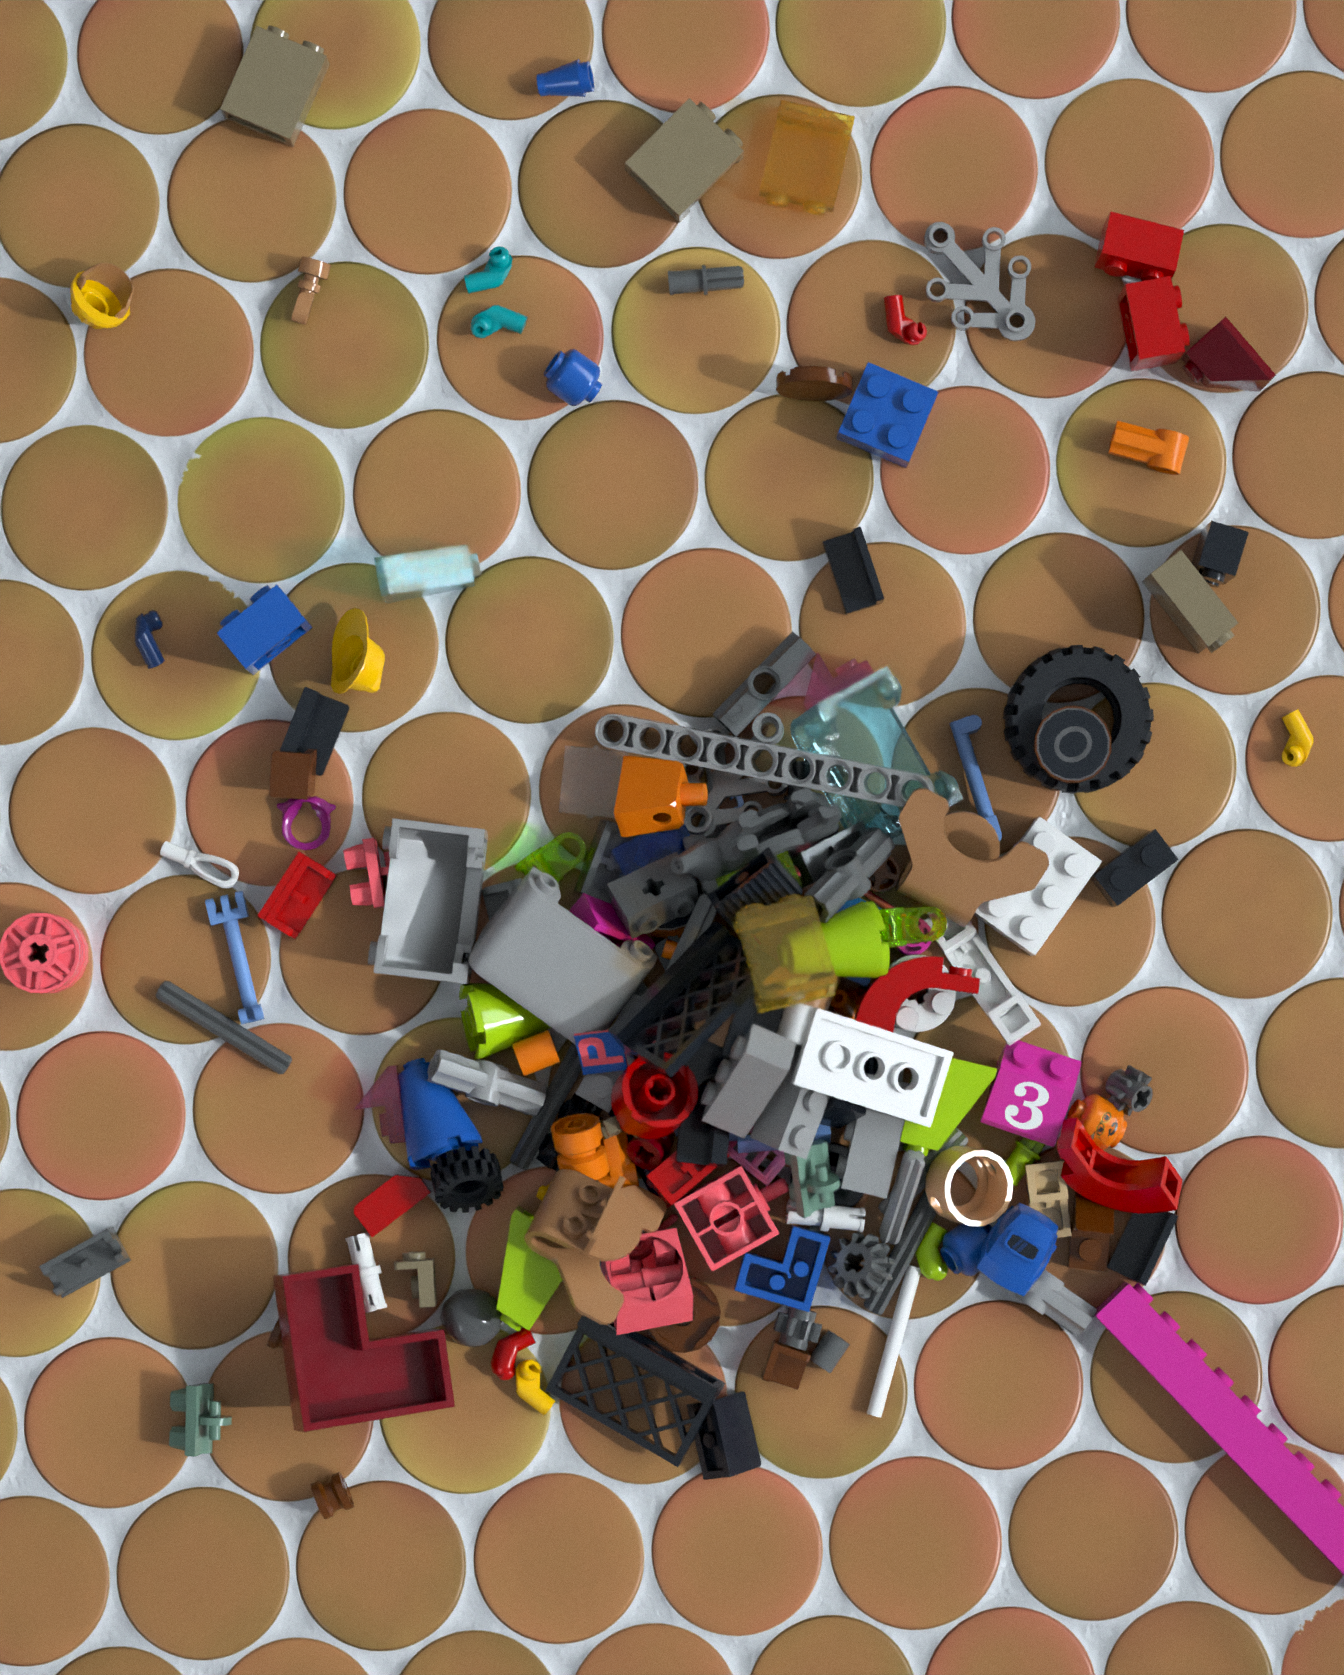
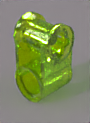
M564 832L545 846L539 847L518 862L514 868L516 871H522L526 876L535 865L540 872L551 875L558 883L564 878L563 876L586 859L588 845L580 835ZM572 838L578 842L580 853L576 859L567 861L561 857L559 848L564 840Z
M936 907L879 909L886 930L879 931L882 944L889 943V948L907 946L910 943L938 940L947 929L946 917ZM924 913L932 919V929L926 935L918 927V920Z

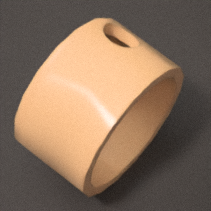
M953 1146L942 1151L932 1161L926 1174L925 1192L930 1206L939 1216L952 1222L967 1226H986L996 1221L1007 1210L1012 1198L1013 1179L1009 1167L1000 1156L988 1150L970 1146ZM965 1161L976 1172L978 1178L977 1189L974 1196L967 1203L953 1206L950 1196L951 1180L955 1170Z

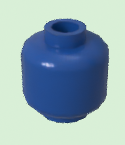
M570 349L565 353L560 350L552 358L543 374L547 378V389L570 406H576L584 400L590 403L602 387V383L598 381L600 367L576 349Z
M960 1224L945 1234L942 1240L943 1248L940 1249V1253L944 1262L953 1273L974 1276L980 1272L976 1268V1263L981 1255L983 1241L993 1228L990 1224L986 1226Z

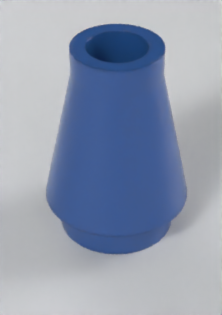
M577 59L548 72L537 74V86L540 96L586 97V93L594 92V77L590 62H580Z

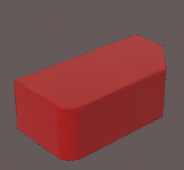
M396 1174L354 1207V1214L373 1238L432 1191L421 1177Z

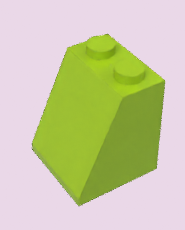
M952 1058L931 1127L905 1120L900 1142L904 1143L903 1150L921 1151L925 1156L928 1155L929 1149L938 1151L995 1078L997 1068Z
M520 1206L511 1215L497 1310L503 1313L500 1320L518 1332L522 1326L527 1330L531 1329L562 1282L556 1264L537 1254L526 1244L525 1234L534 1215Z

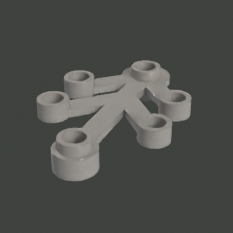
M944 222L931 224L924 235L925 247L933 254H944L971 285L949 284L942 278H933L928 282L925 289L927 298L935 303L942 302L945 299L985 301L997 312L973 313L969 307L959 306L953 311L951 316V323L957 330L965 331L970 327L998 329L1001 335L1010 341H1022L1029 337L1035 327L1034 313L1025 305L1026 277L1031 271L1029 259L1018 255L1013 257L1008 264L1007 271L1012 278L1009 303L999 292L1000 255L1006 241L1005 233L997 227H991L985 231L982 237V245L985 248L983 274L954 242L955 232L949 224ZM939 230L945 232L947 240L943 243L936 242L933 238L934 232ZM997 234L1001 239V243L997 246L990 245L987 242L988 235ZM1015 262H1022L1026 266V272L1016 274L1012 269V265ZM934 284H940L944 288V294L938 297L934 296L930 292V287ZM959 312L967 313L970 318L969 323L965 325L959 324L956 321V315ZM1013 315L1022 317L1023 326L1019 328L1013 327L1009 321L1010 317Z
M767 712L755 718L752 725L754 737L751 740L777 744L782 739L784 726L776 714ZM768 725L776 728L775 734L771 737H765L762 734L764 727ZM713 726L706 730L726 735L725 731L718 726ZM727 742L723 743L718 750V756L720 760L725 764L726 757L724 748L726 747ZM761 750L757 754L755 760L758 758V756L762 753L763 750ZM682 763L686 770L688 764ZM699 766L696 774L689 775L686 773L688 782L701 783L700 778L704 774V767ZM711 769L714 788L708 794L707 805L686 806L684 825L680 828L686 836L700 835L707 838L714 832L717 826L732 824L741 813L746 812L749 808L754 807L759 811L763 810L762 806L756 801H748L739 808L718 809L726 798L768 792L773 796H780L785 793L788 784L783 783L779 789H772L769 787L770 780L755 777L741 779L744 775ZM697 815H702L706 818L704 825L701 827H694L692 825V820Z

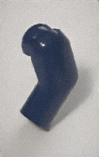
M151 610L145 615L141 613L136 618L134 641L148 669L157 667L165 661L153 637V631L159 630L163 626L162 620L155 610Z

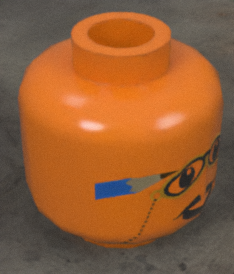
M1098 1094L1088 1095L1082 1101L1077 1099L1072 1104L1067 1115V1119L1078 1117L1092 1140L1102 1150L1108 1147H1115L1121 1141L1127 1128V1121L1124 1120V1111L1119 1112L1113 1103Z

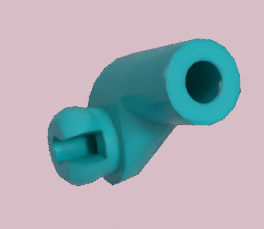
M497 246L489 252L490 258L483 271L464 275L468 294L497 288L504 283L512 268V257L505 247Z
M493 305L472 318L471 333L481 339L502 328L522 334L528 316L499 305Z

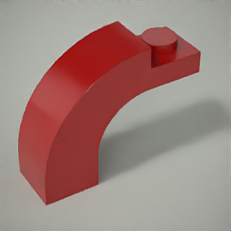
M929 956L910 959L889 968L886 975L875 979L864 993L854 1020L893 1033L897 1012L902 1003L913 993L926 988H938L978 994L981 978L972 977V969L949 966L948 973H942L944 957Z
M1078 1117L1063 1121L1061 1134L1057 1139V1151L1061 1159H1064L1061 1177L1073 1190L1097 1204L1124 1212L1147 1214L1177 1210L1183 1180L1167 1156L1146 1160H1127L1113 1156L1095 1144Z

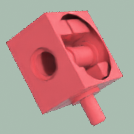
M738 1165L684 1195L674 1205L711 1271H714L779 1234L768 1214L771 1209L767 1203L787 1193L789 1186L784 1178H780L759 1190L756 1183L752 1185L742 1165Z
M677 1228L653 1233H642L640 1241L630 1254L614 1261H601V1271L605 1279L624 1296V1302L614 1320L617 1335L693 1321V1292Z

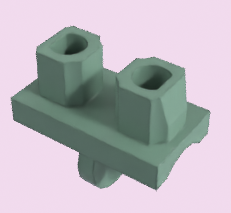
M822 1139L814 1141L807 1159L784 1152L785 1164L792 1168L793 1180L789 1185V1195L791 1200L796 1201L797 1215L807 1218L817 1210L835 1206L833 1191L840 1187V1181L837 1174L831 1173L827 1142Z
M214 1383L194 1384L186 1386L185 1389L171 1391L170 1407L172 1411L186 1412L185 1426H172L169 1432V1446L185 1451V1456L196 1457L199 1454L212 1453L213 1440H220L221 1426L232 1425V1416L221 1415V1401H214Z

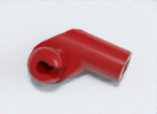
M903 295L884 297L889 333L907 345H918L926 338V326L922 322L916 323L905 316Z

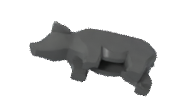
M808 788L795 791L786 803H779L758 812L750 809L741 813L738 819L723 829L717 838L708 839L700 835L684 837L682 841L686 851L673 857L671 870L678 875L690 874L699 880L705 894L709 895L726 881V872H738L767 847L783 863L802 850L837 833L839 830L838 822L842 816L841 810L837 803L830 806L824 795L813 792Z

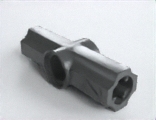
M792 631L712 715L729 732L737 737L816 656V653ZM765 674L772 677L775 681V689L766 695L758 693L753 685V681L757 676Z
M869 827L849 849L840 850L827 858L825 861L827 872L804 894V899L800 902L804 913L812 917L815 922L827 923L846 901L857 899L867 893L871 888L869 877L886 861L895 847L891 836L885 834L878 827Z

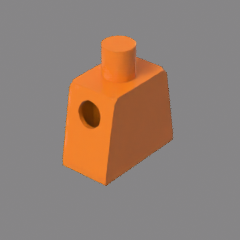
M623 756L614 807V816L621 837L679 829L684 825L686 806L707 805L708 790L706 783H689L681 762Z

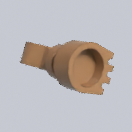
M302 256L298 272L305 275L303 280L299 279L297 285L301 289L291 321L304 325L307 324L315 293L319 294L321 286L318 285L319 279H328L331 269L330 264Z

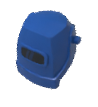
M1019 1202L1015 1206L1012 1205L1005 1214L1003 1213L997 1219L998 1222L986 1235L976 1268L998 1285L1024 1296L1040 1278L1052 1253L1057 1248L1055 1243L1058 1225L1041 1212Z

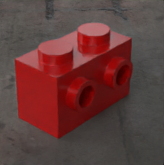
M1110 211L1102 227L1094 268L1102 269L1111 276L1122 277L1126 275L1141 279V281L1171 276L1172 279L1177 269L1184 230Z

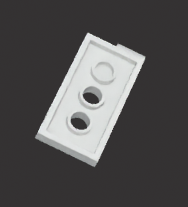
M787 1000L777 1034L802 1046L791 1081L792 1084L931 1127L953 1052L825 1010ZM874 1056L878 1061V1071L873 1077L867 1078L864 1074V1064L868 1058ZM908 1067L912 1072V1081L907 1088L902 1089L898 1084V1075L902 1069Z

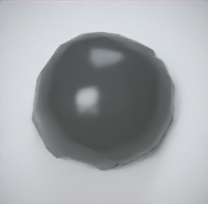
M460 1289L454 1292L443 1303L440 1316L445 1334L455 1343L462 1346L477 1347L487 1344L499 1333L502 1323L500 1320L502 1312L497 1310V1300L489 1292L481 1289Z

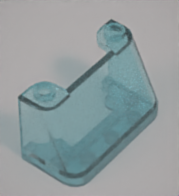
M887 666L817 703L791 722V736L800 750L921 773L932 781L934 793L945 798L948 801L949 807L964 799L959 791V785L952 775L941 770L931 774L893 709L901 700L902 688L898 679L891 674ZM836 765L832 768L830 772L832 783L841 787L847 782L848 772L843 766ZM878 772L872 773L868 779L869 790L874 794H881L886 787L885 777ZM911 780L906 785L905 793L907 798H909L914 790L924 788L919 781ZM823 791L830 805L837 803L842 814L840 822L844 828L862 820L866 830L869 827H878L885 834L891 836L892 840L903 834L899 822V814L903 807Z

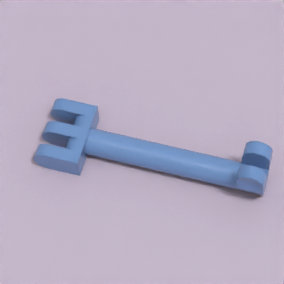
M971 715L949 724L977 813L993 826L1000 842L1002 838L1001 829L997 817L993 813L969 736L980 730L982 720L977 715Z
M243 891L235 892V901L238 908L234 909L231 908L228 894L220 896L223 909L221 912L216 911V903L213 898L206 899L205 904L210 925L214 926L223 923L243 1006L242 1009H238L240 1023L247 1024L263 1020L265 1018L262 1006L257 1002L238 919L249 917Z

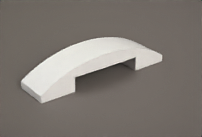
M938 913L924 920L931 928L933 938L953 967L972 969V977L981 978L978 994H972V996L1009 1046L1041 1025L1025 999L1015 989L981 940L977 930L970 921L965 927H962Z

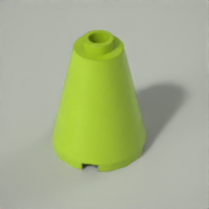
M862 901L835 913L827 923L814 922L783 936L781 945H778L776 950L780 967L786 968L790 975L878 978L879 976L886 975L890 964L889 943L882 944L879 931L886 930L881 913L873 901Z
M468 983L460 986L459 1000L467 999V1007H465V1010L460 1011L462 1024L470 1052L476 1051L474 1055L475 1060L491 1056L511 1047L512 1043L552 1028L490 983Z

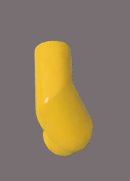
M1299 709L1282 717L1290 733V737L1282 752V760L1290 767L1301 766L1307 760L1314 742L1313 735Z
M527 1359L519 1363L516 1368V1393L526 1403L545 1416L556 1400L540 1389V1364L533 1359Z

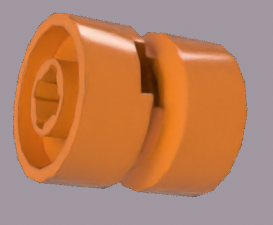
M589 1113L574 1114L561 1118L552 1124L551 1133L554 1148L559 1152L557 1156L559 1170H574L594 1180L607 1175L610 1169L606 1149L600 1143L603 1134L598 1116Z

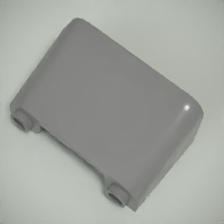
M394 818L392 819V827L385 826L382 849L389 850L390 862L381 935H379L378 942L371 941L369 948L368 964L374 965V973L462 984L470 983L472 967L469 963V955L476 942L488 843V832L485 829Z
M533 866L482 929L469 955V963L479 976L576 1044L574 1034L602 1031L610 1027L654 967L658 956L652 952L647 944L639 940H626L618 947L558 904L561 893L557 881L551 875L542 873Z

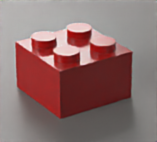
M1171 276L1125 284L1117 300L1131 372L1176 364L1184 354L1185 346L1190 344L1186 323L1180 324L1178 309L1182 308V296L1179 286H1173Z

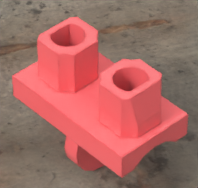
M374 837L362 839L363 844L343 850L346 869L353 870L367 867L369 882L349 885L352 905H373L376 909L384 908L386 893L383 876L388 878L389 851L383 852L386 867L381 868L377 840Z

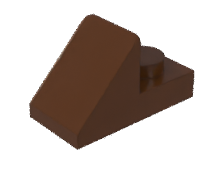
M1075 1191L1071 1224L1072 1236H1070L1067 1267L1107 1272L1110 1236L1114 1235V1209L1097 1204Z

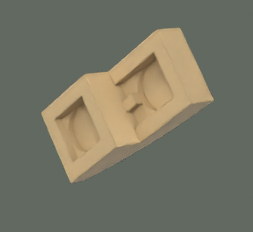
M1064 1160L1025 1165L1028 1206L1041 1212L1058 1225L1057 1238L1072 1236L1067 1201L1069 1199L1067 1183L1061 1177Z

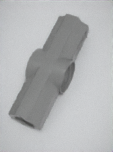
M436 1050L427 1071L428 1082L464 1093L465 1097L472 1101L490 1106L501 1105L526 1115L537 1116L546 1097V1084L510 1073L507 1067L480 1059L474 1061L444 1050Z
M1045 1269L1026 1295L1015 1294L1016 1297L1042 1315L1044 1313L1062 1327L1078 1337L1087 1328L1097 1311L1096 1308L1064 1287L1065 1283Z

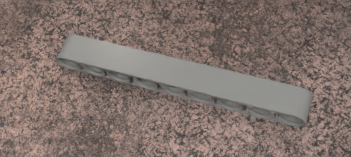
M607 714L598 720L595 727L597 741L602 746L610 749L679 761L685 764L903 807L908 800L905 788L911 780L919 781L924 788L934 792L932 781L921 773L625 714ZM614 720L619 721L624 729L622 738L617 742L612 741L607 733L609 724ZM652 727L661 736L660 744L655 749L649 748L644 741L646 731ZM688 735L693 736L698 743L697 752L691 757L685 755L681 749L682 740ZM726 742L730 743L735 749V758L729 764L723 763L718 756L720 746ZM761 750L768 751L773 758V764L766 772L761 771L755 763V758ZM800 757L805 758L810 764V773L805 779L797 778L793 772L794 761ZM836 765L843 766L848 772V780L841 787L834 785L830 779V772ZM878 772L885 777L886 787L881 794H874L869 790L868 779L872 773Z

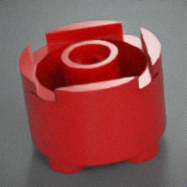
M665 1052L664 1061L667 1062L673 1055ZM637 1058L623 1071L613 1086L611 1094L612 1109L620 1123L621 1129L627 1134L645 1139L661 1138L676 1130L690 1115L698 1099V1085L693 1072L688 1066L685 1067L683 1065L670 1078L645 1061Z

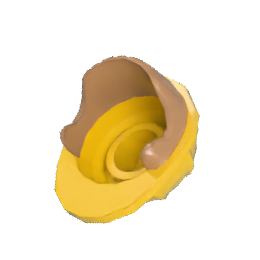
M100 262L86 271L77 273L70 289L72 312L80 319L81 323H85L94 329L117 327L130 314V303L134 292L132 281L121 268L106 262Z

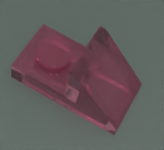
M817 652L803 703V709L806 714L873 676L874 671L867 659L859 664L855 658L835 669L838 676L833 678Z
M398 1065L388 1066L355 1107V1109L385 1106L386 1113L379 1115L382 1137L389 1136L390 1144L405 1142Z

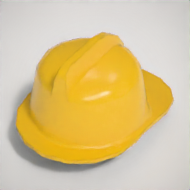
M353 608L341 617L333 635L331 687L333 692L337 694H342L349 689L375 693L380 689L385 654L382 648L369 638L367 617L363 610Z

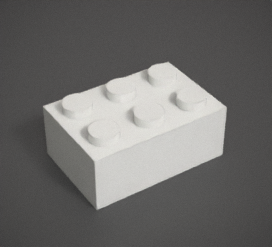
M1040 816L1035 818L1020 839V841L1027 842L1048 855L1049 866L1037 886L1028 892L983 902L974 914L1030 956L1037 954L1102 863L1099 858Z

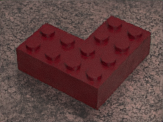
M344 1264L273 1275L294 1430L308 1432L455 1407L444 1329H427L369 1339L358 1264Z

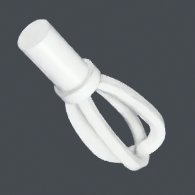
M167 841L164 842L161 848V856L184 865V868L191 869L198 876L216 886L228 889L237 882L239 869L228 860L209 854L197 853L193 850L189 851ZM206 861L224 866L231 871V877L228 880H219L202 870L196 862Z

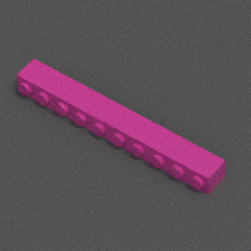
M1124 1281L1096 1308L1097 1311L1094 1316L1344 1576V1507L1337 1501L1342 1494L1326 1478L1320 1483L1310 1473L1315 1466L1299 1450L1293 1455L1283 1445L1288 1438L1272 1422L1266 1427L1258 1419L1257 1415L1261 1410L1246 1395L1239 1399L1230 1389L1234 1382L1221 1368L1217 1367L1214 1371L1209 1368L1203 1361L1207 1356L1203 1349L1193 1339L1185 1343L1176 1333L1180 1328L1178 1323L1165 1310L1159 1315L1149 1305L1154 1299L1139 1283L1132 1287Z

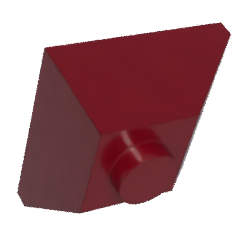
M1227 317L1216 324L1181 358L1185 363L1182 366L1188 377L1196 384L1201 381L1208 388L1260 392L1276 376Z

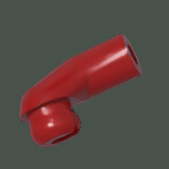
M522 1328L519 1332L516 1331L497 1342L490 1364L492 1372L500 1380H510L514 1377L516 1373L514 1363L517 1352L536 1343L531 1330Z

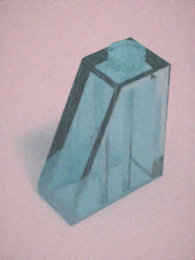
M468 545L374 558L381 596L386 603L475 587V576L482 575L478 554H470Z

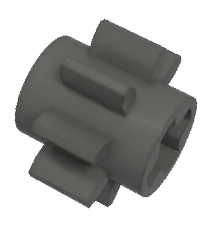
M1131 1065L1127 1066L1126 1071L1123 1069L1114 1071L1109 1076L1105 1086L1107 1094L1111 1096L1108 1101L1113 1103L1119 1112L1123 1110L1127 1116H1130L1132 1111H1143L1150 1104L1153 1097L1152 1088L1148 1086L1152 1078Z
M793 1307L788 1308L787 1314L778 1311L773 1328L774 1331L781 1332L778 1342L802 1350L807 1349L809 1341L817 1343L822 1329V1324L815 1322L817 1312L811 1310L807 1312Z

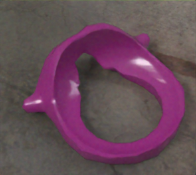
M317 796L310 797L308 800L290 798L283 803L277 804V808L282 811V834L293 847L301 850H312L323 845L329 838L331 830L330 813L336 809L335 805ZM303 802L311 804L312 809L316 811V815L322 824L320 836L311 843L299 842L294 838L291 831L292 822L301 809Z

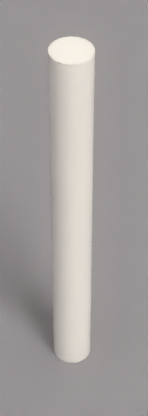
M909 1265L905 1271L867 1409V1414L882 1417L921 1275L920 1268Z

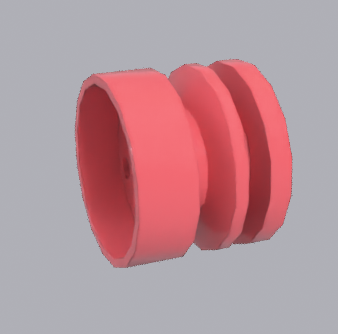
M30 913L18 918L5 930L0 942V965L5 976L17 988L30 993H59L71 988L83 976L88 963V944L83 932L71 920L56 914ZM36 945L48 946L49 950L45 953L46 962L34 960L33 956L37 953Z

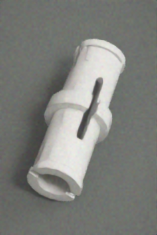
M788 1199L786 1212L788 1215L785 1218L786 1224L817 1226L820 1231H828L829 1228L863 1232L865 1219L863 1217L866 1215L865 1208L833 1206L817 1210L809 1217L803 1218L797 1215L796 1201Z
M368 1232L345 1238L352 1264L359 1265L365 1313L387 1308L378 1275L382 1271L380 1265L376 1266Z

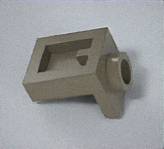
M425 1252L402 1253L403 1260H396L394 1262V1270L417 1269L418 1275L411 1276L412 1299H419L420 1308L435 1307L437 1305L435 1258H426Z

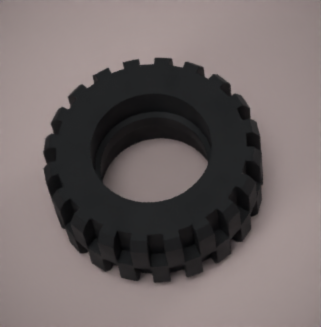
M1071 645L1068 648L1054 649L1037 658L1018 676L1007 696L1008 700L1003 713V719H1005V729L1003 731L1005 741H1008L1012 750L1010 754L1014 761H1018L1024 768L1023 772L1027 776L1035 778L1041 782L1042 786L1048 789L1054 788L1061 790L1062 793H1089L1117 782L1131 772L1130 770L1139 763L1145 754V747L1150 743L1152 736L1150 727L1151 722L1154 721L1153 709H1150L1148 699L1151 697L1147 687L1143 688L1139 681L1141 676L1134 668L1131 670L1126 666L1123 658L1117 654L1112 656L1100 647L1093 646L1092 648L1083 647V645ZM1070 684H1084L1100 691L1110 703L1114 717L1111 733V754L1105 767L1095 777L1080 783H1066L1049 777L1039 766L1034 754L1035 734L1042 721V712L1046 701L1056 690Z

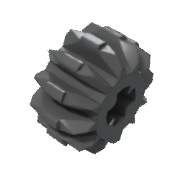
M859 1232L853 1233L851 1241L845 1238L839 1239L842 1250L840 1252L835 1250L830 1252L831 1256L837 1260L836 1263L827 1267L830 1273L836 1274L832 1283L840 1289L844 1288V1294L850 1297L858 1294L859 1297L868 1299L872 1290L877 1293L884 1292L881 1281L883 1279L886 1281L893 1279L892 1275L886 1272V1269L896 1264L894 1259L886 1257L890 1251L889 1246L885 1243H879V1238L873 1234L864 1237Z

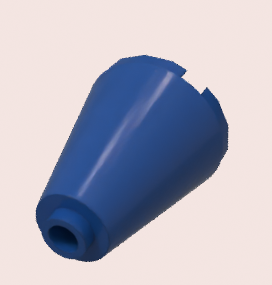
M425 1058L407 1062L403 1065L404 1071L398 1075L407 1161L409 1167L414 1170L431 1168L429 1161H436L439 1156L446 1158L445 1152L452 1150L455 1154L459 1152V1147L464 1146L465 1151H470L471 1146H478V1143L483 1142L480 1133L453 1091L428 1082L427 1071L430 1062H426Z

